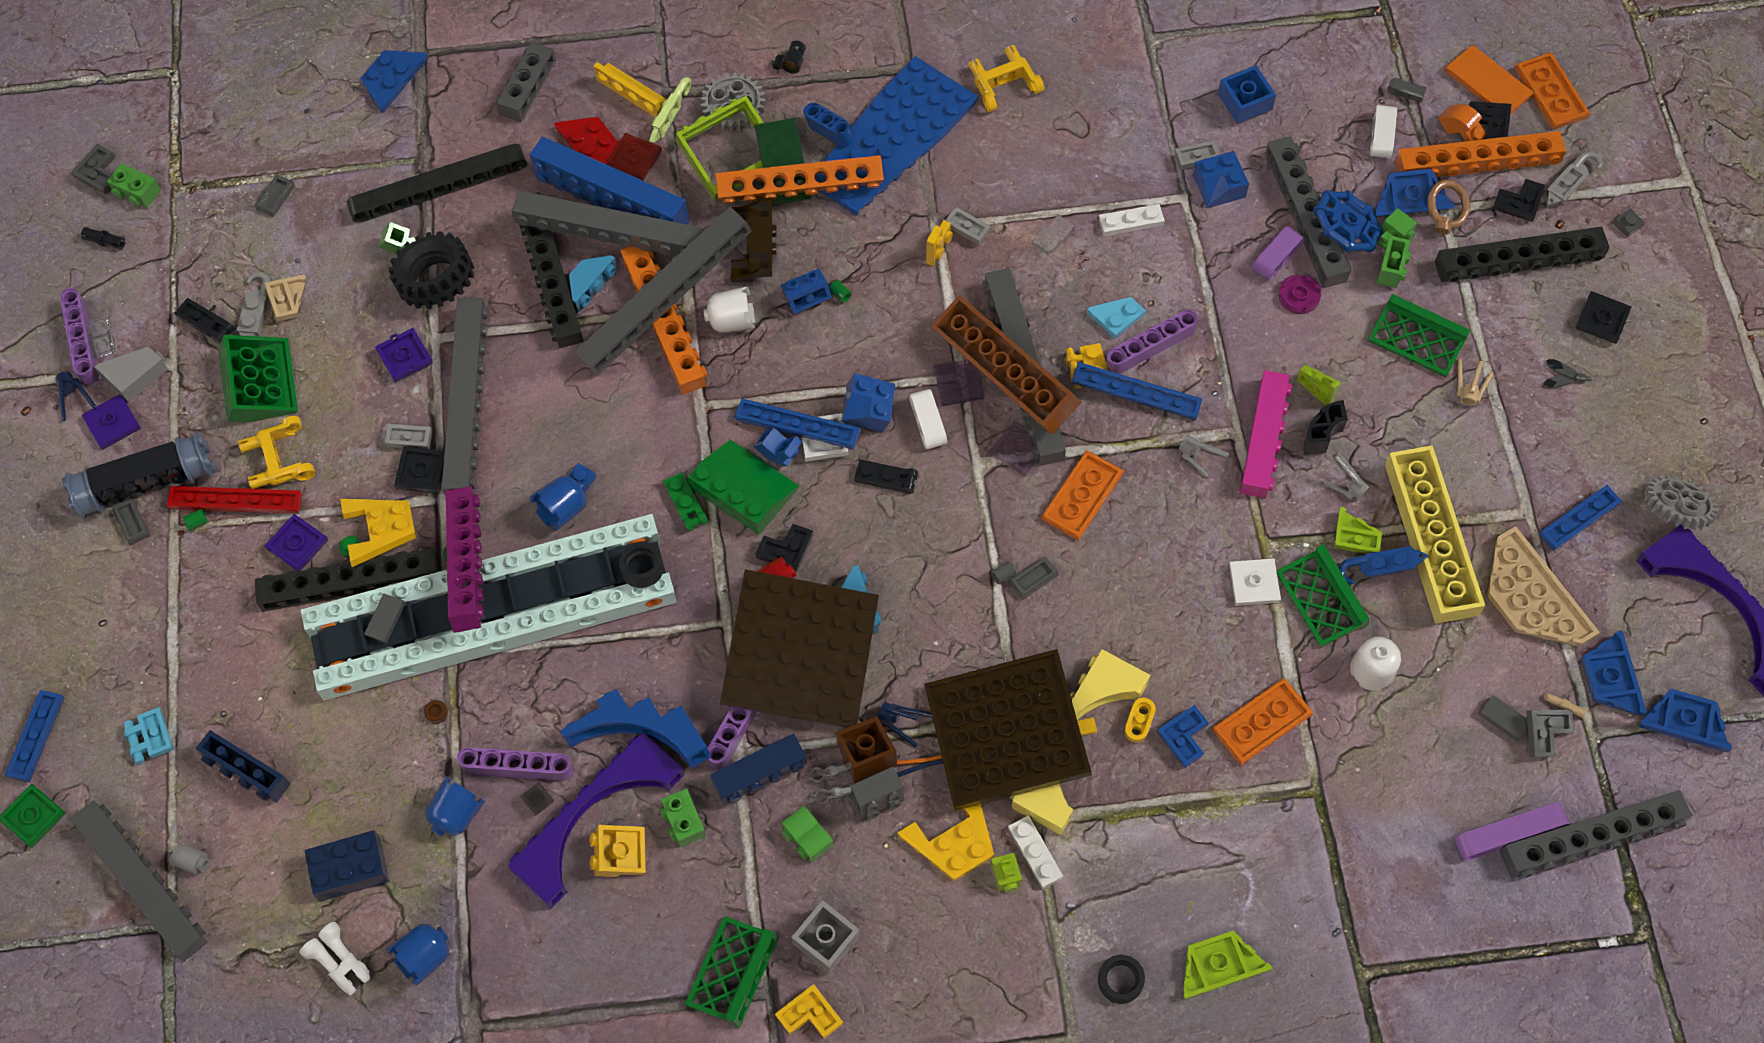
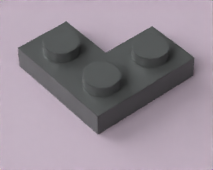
M96 144L71 174L77 180L106 195L111 189L107 181L112 176V173L106 171L105 168L115 158V155L112 151Z
M1572 710L1526 711L1530 757H1556L1554 734L1574 733Z

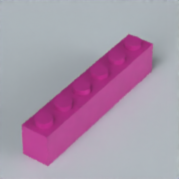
M1267 370L1263 372L1240 488L1241 494L1266 498L1268 491L1273 490L1275 478H1271L1272 472H1276L1278 459L1274 458L1275 453L1280 452L1282 440H1278L1279 434H1283L1285 421L1281 420L1282 415H1286L1289 403L1285 402L1286 396L1289 397L1292 384L1288 383L1290 375Z

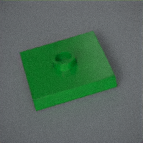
M31 783L0 815V822L30 848H33L66 812Z

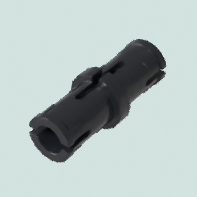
M84 227L81 235H85L81 236L83 240L95 242L102 247L106 245L122 250L126 243L124 242L125 237L110 234L106 230L98 231Z

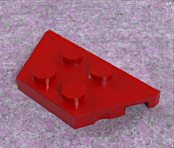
M598 116L554 123L555 129L572 150L608 166L612 162L613 156L621 148L620 143Z

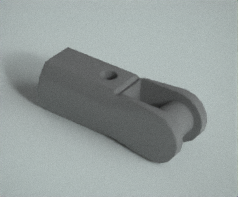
M1393 78L1389 82L1387 91L1391 95L1422 102L1426 87Z

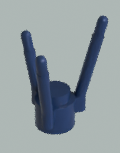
M61 372L56 375L55 381L59 393L62 421H66L64 394H71L75 387L78 388L93 409L97 408L94 401L81 386L78 378L73 379L72 374L69 372Z
M884 702L880 708L878 718L883 720V726L890 728L912 746L917 747L918 744L892 723H897L900 716L917 720L918 717L916 715L932 718V714Z

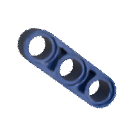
M809 103L804 107L803 113L810 129L841 147L852 144L854 136L847 120L818 103Z

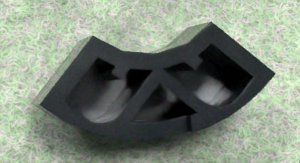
M1344 400L1326 405L1313 418L1304 440V455L1326 453L1330 437L1336 433L1343 432L1348 420Z

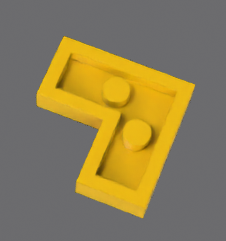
M943 220L940 226H934L927 239L926 264L934 266L937 260H941L945 250L944 246L946 243H950L953 236L950 222Z
M814 984L775 1013L776 1018L789 1035L809 1020L823 1039H826L843 1025V1021Z

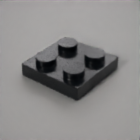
M1591 291L1575 328L1617 344L1632 306Z
M403 447L394 483L395 489L439 494L443 477L445 451Z

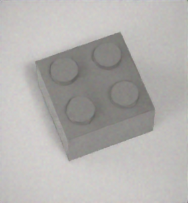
M822 900L791 938L794 946L831 974L860 938V929Z

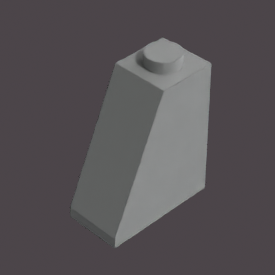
M149 347L116 357L95 366L101 377L121 394L127 402H130L168 370L164 363L166 361L165 357L158 350L154 352Z

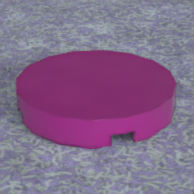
M1292 275L1281 283L1278 293L1279 301L1285 309L1292 313L1307 314L1315 310L1319 305L1321 288L1309 276Z

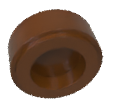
M433 700L425 706L424 715L430 723L440 724L448 717V709L442 701Z

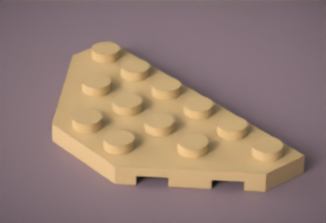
M1516 526L1497 537L1487 597L1514 632L1578 647L1599 635L1600 632Z

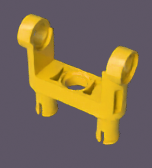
M1011 45V48L1008 46L1004 50L1010 62L991 70L985 71L979 59H975V62L971 60L968 63L988 113L997 110V103L994 97L996 95L992 90L995 87L1023 77L1028 88L1034 94L1042 93L1045 90L1041 77L1034 74L1027 60L1020 56L1015 45Z
M286 417L279 425L260 430L256 433L257 435L238 440L242 453L261 447L268 468L266 472L248 476L251 489L268 484L276 486L294 479L306 481L316 475L314 466L310 463L301 464L300 462L282 468L275 441L296 435L295 433L302 429L300 417Z

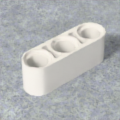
M1376 105L1373 117L1370 156L1391 159L1394 147L1397 107Z
M931 389L909 394L911 408L925 449L928 450L947 445L946 433Z

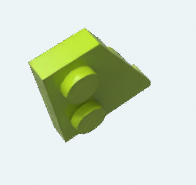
M1340 507L1338 510L1334 548L1363 554L1380 552L1382 532L1367 525L1361 518L1358 517L1356 519L1346 512V508Z

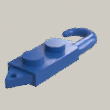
M1408 546L1348 558L1339 565V570L1348 584H1354V580L1348 579L1345 576V570L1348 567L1359 565L1360 570L1365 576L1377 577L1416 570V566L1429 556Z

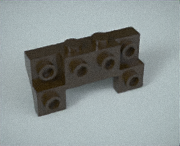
M759 199L749 205L731 207L747 222L752 230L747 236V258L731 260V282H752V277H772L773 255H777V243H773V237H777V226L772 224V199Z

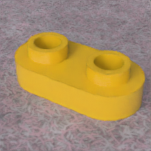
M1139 698L1134 702L1124 731L1129 741L1140 743L1146 739L1156 711L1152 700ZM1145 709L1147 714H1141L1139 710ZM1137 729L1140 731V734L1135 735L1132 733V730Z

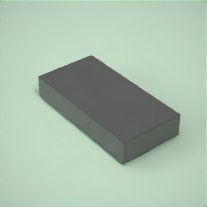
M275 175L255 204L256 210L274 217L295 187L294 182Z
M133 498L112 508L130 546L151 536Z
M1043 557L1013 577L1009 584L1023 600L1056 578L1059 572L1046 557Z
M383 593L364 635L387 644L406 602Z
M1494 695L1479 713L1481 717L1517 742L1528 729L1527 718Z

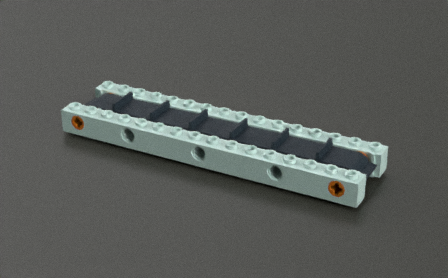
M653 514L482 560L483 569H479L483 577V585H480V588L483 590L484 601H481L485 613V617L481 618L482 628L457 633L453 632L448 619L447 570L301 609L304 629L312 641L317 670H313L318 694L323 701L677 603L669 572L666 573L665 567L661 578L654 585L646 588H636L627 584L619 568V559L622 553L634 544L645 543L652 545L660 553L658 545L661 543ZM647 557L638 558L629 565L628 569L631 573L644 574L654 567L655 562ZM383 593L406 602L387 644L364 635Z

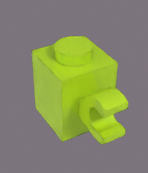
M1010 853L991 858V868L998 892L1010 893L1018 890V887L1022 884V877L1015 854Z

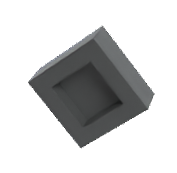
M1630 208L1617 217L1613 224L1628 238L1641 229L1645 222Z

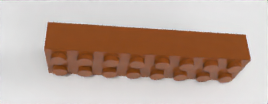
M960 294L931 325L940 336L1051 435L1082 403L1070 390Z

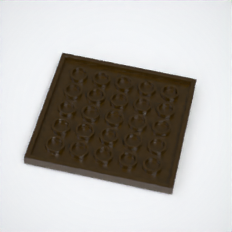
M745 569L720 705L845 728L857 724L879 595Z
M1058 649L924 684L955 811L1092 775Z

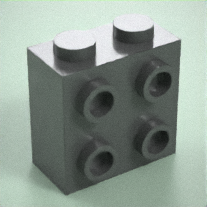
M891 767L851 785V794L848 795L850 799L849 804L854 815L859 814L861 820L866 818L871 820L879 816L883 810L898 808L901 802L904 801V787L894 767Z

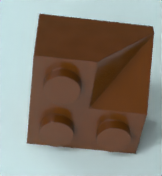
M877 716L835 732L845 767L854 784L891 767H897V751Z

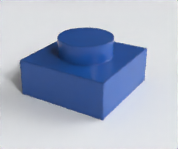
M580 463L568 475V477L573 478L575 481L579 480L586 490L597 478L596 473Z

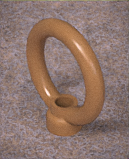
M1453 180L1439 181L1431 188L1428 194L1427 206L1429 214L1435 222L1434 231L1444 235L1450 234L1451 229L1463 225L1469 216L1470 200L1468 194L1459 183ZM1444 188L1454 190L1461 200V213L1453 221L1448 217H1441L1436 208L1437 194Z

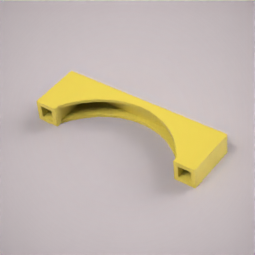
M1102 649L1098 656L1094 654L1088 665L1091 667L1088 674H1082L1077 684L1080 686L1076 693L1072 692L1070 695L1077 720L1089 711L1107 703L1129 699L1136 701L1143 694L1151 675ZM1060 784L1010 797L1013 800L1012 809L1025 816L1029 815L1032 820L1059 835L1063 833L1073 814V808L1068 806Z

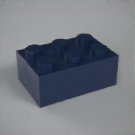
M375 830L304 850L312 894L319 902L390 882L381 838Z

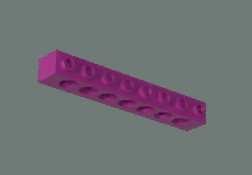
M472 486L445 491L448 619L454 633L482 628L481 618L485 617L484 608L481 604V601H484L482 588H480V585H483V577L481 571H479V569H483L482 559L479 553H482V546L480 540H478V538L482 537L481 528L478 522H481L479 509H477V507H480V499L478 494H474Z

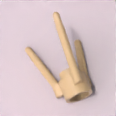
M1459 358L1457 360L1458 391L1456 396L1460 397L1461 403L1474 406L1480 403L1481 396L1488 386L1493 372L1489 373L1480 390H1478L1477 382L1483 364L1482 361H1479L1472 383H1467L1463 387L1462 359Z

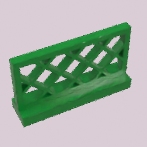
M1392 294L1368 341L1446 378L1471 330ZM1388 311L1396 314L1399 321L1388 324L1386 319ZM1409 322L1415 323L1418 331L1408 333L1405 324ZM1401 325L1404 335L1393 338L1390 328ZM1386 329L1390 339L1382 341L1375 338L1377 332ZM1429 331L1435 332L1438 340L1427 342L1424 333ZM1420 334L1424 344L1413 347L1409 337ZM1406 338L1409 348L1404 350L1397 348L1395 341ZM1452 340L1459 344L1455 350L1447 352L1444 342ZM1440 343L1443 353L1433 356L1429 346ZM1426 348L1429 357L1420 359L1416 356L1415 350ZM1445 357L1448 363L1446 369L1443 370L1437 367L1434 360Z
M1324 544L1316 547L1314 552L1276 571L1277 576L1320 648L1359 628L1363 629L1369 626L1370 618ZM1314 559L1318 565L1316 573L1304 570L1305 563ZM1290 570L1298 572L1297 582L1287 581L1283 574ZM1302 574L1315 577L1312 587L1299 584ZM1317 578L1328 581V591L1315 588ZM1298 588L1310 591L1308 601L1299 600L1296 597ZM1313 592L1326 595L1323 606L1310 603ZM1329 596L1339 599L1341 602L1339 610L1326 607ZM1309 607L1322 610L1319 620L1308 617ZM1324 611L1338 614L1335 625L1322 622ZM1340 615L1349 617L1353 625L1347 628L1337 626ZM1320 625L1332 628V635L1322 640L1318 633Z
M724 916L685 1005L740 1028L779 940L776 934L768 929L762 930ZM727 925L736 926L739 934L726 939L724 932ZM752 933L760 935L756 944L750 947L747 946L744 939L745 936ZM741 939L745 949L732 954L728 944ZM726 946L729 956L716 961L714 956L716 950ZM747 954L749 958L747 966L738 969L734 959ZM731 961L735 971L722 977L719 966ZM716 968L719 978L707 984L705 980L706 972ZM737 976L739 980L738 987L728 992L724 981ZM721 983L725 994L712 999L709 988ZM706 990L709 1001L701 1005L694 1003L696 995ZM727 998L729 1007L726 1014L717 1012L715 1003Z

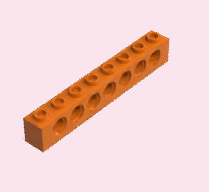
M1553 131L1403 148L1398 150L1395 164L1398 172L1432 169L1436 177H1453L1459 174H1476L1485 171L1495 172L1503 169L1514 170L1520 167H1536L1547 164L1556 165L1562 162L1566 148L1561 132Z
M881 155L715 173L718 201H723V204H732L738 199H744V202L755 201L757 197L775 199L777 195L784 194L785 197H795L797 193L803 192L806 195L818 194V191L826 190V193L838 192L839 188H846L847 191L857 190L859 186L877 188L884 181ZM862 169L866 171L867 176L865 178H858L856 171ZM837 172H844L847 178L840 181L835 177V174ZM817 174H823L826 177V181L818 183L814 177ZM797 176H802L806 182L803 185H797L794 179ZM781 178L784 180L785 185L783 187H776L773 183L774 180ZM757 180L762 181L765 185L760 190L753 187V183ZM735 183H741L744 189L736 192L732 189V186Z
M630 246L620 250L626 270L638 293L643 285L649 283L656 276L660 268L658 264L654 265L652 261L655 260L652 251H644ZM675 303L662 315L668 317H660L651 326L681 394L685 395L706 387L705 378L708 375L704 365L700 366L698 363L700 357L696 348H691L692 339L689 332H684L682 328L685 326L680 314H676L677 306Z

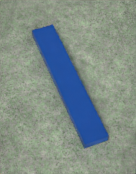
M1081 362L1077 363L1072 379V384L1193 420L1197 419L1202 398Z
M743 398L734 416L737 421L768 429L774 427L780 432L854 450L861 432L860 427Z

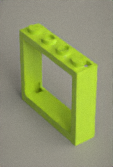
M747 96L737 100L733 99L728 106L716 108L711 115L698 118L694 124L689 127L687 125L683 126L676 133V143L713 201L718 200L717 185L714 186L687 144V141L742 111L753 128L755 124L764 123ZM761 160L744 170L763 168ZM735 183L733 184L732 189L736 190L743 185L741 183Z

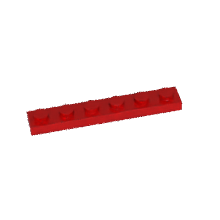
M170 486L167 507L170 510L202 509L203 511L299 514L303 494L301 490Z

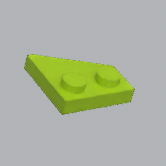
M1307 365L1299 370L1296 379L1325 406L1335 401L1341 384L1338 380Z

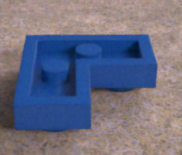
M1194 705L1157 730L1158 735L1184 769L1204 756V752L1192 736L1207 727L1208 721Z

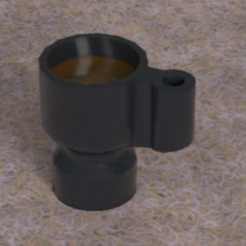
M792 41L789 51L784 55H777L772 67L776 70L783 69L791 74L798 73L803 63V54L806 46L800 41Z

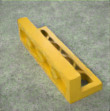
M597 62L593 66L598 82L653 117L659 115L666 98L610 63L603 66Z

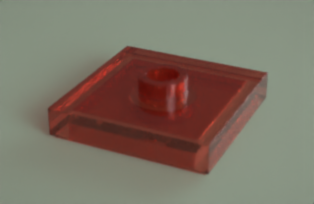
M625 133L606 165L644 181L662 149L661 146Z

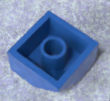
M1257 65L1220 80L1218 95L1237 124L1273 110L1276 94Z
M1234 151L1195 162L1193 178L1207 208L1246 198L1249 182Z
M854 373L847 383L841 422L883 432L891 420L895 384Z

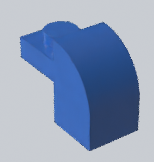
M773 427L764 430L753 447L772 462L780 466H788L799 452L798 447L802 441L796 436L786 439Z

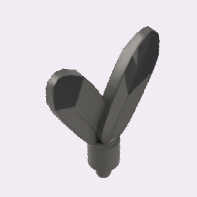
M1548 359L1546 361L1547 366L1551 370L1560 374L1547 379L1544 383L1546 388H1559L1575 381L1585 382V380H1592L1586 374L1576 373L1575 370L1558 360Z

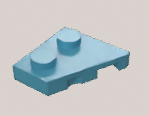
M1132 297L1092 306L1087 309V314L1114 339L1119 337L1146 313V310Z

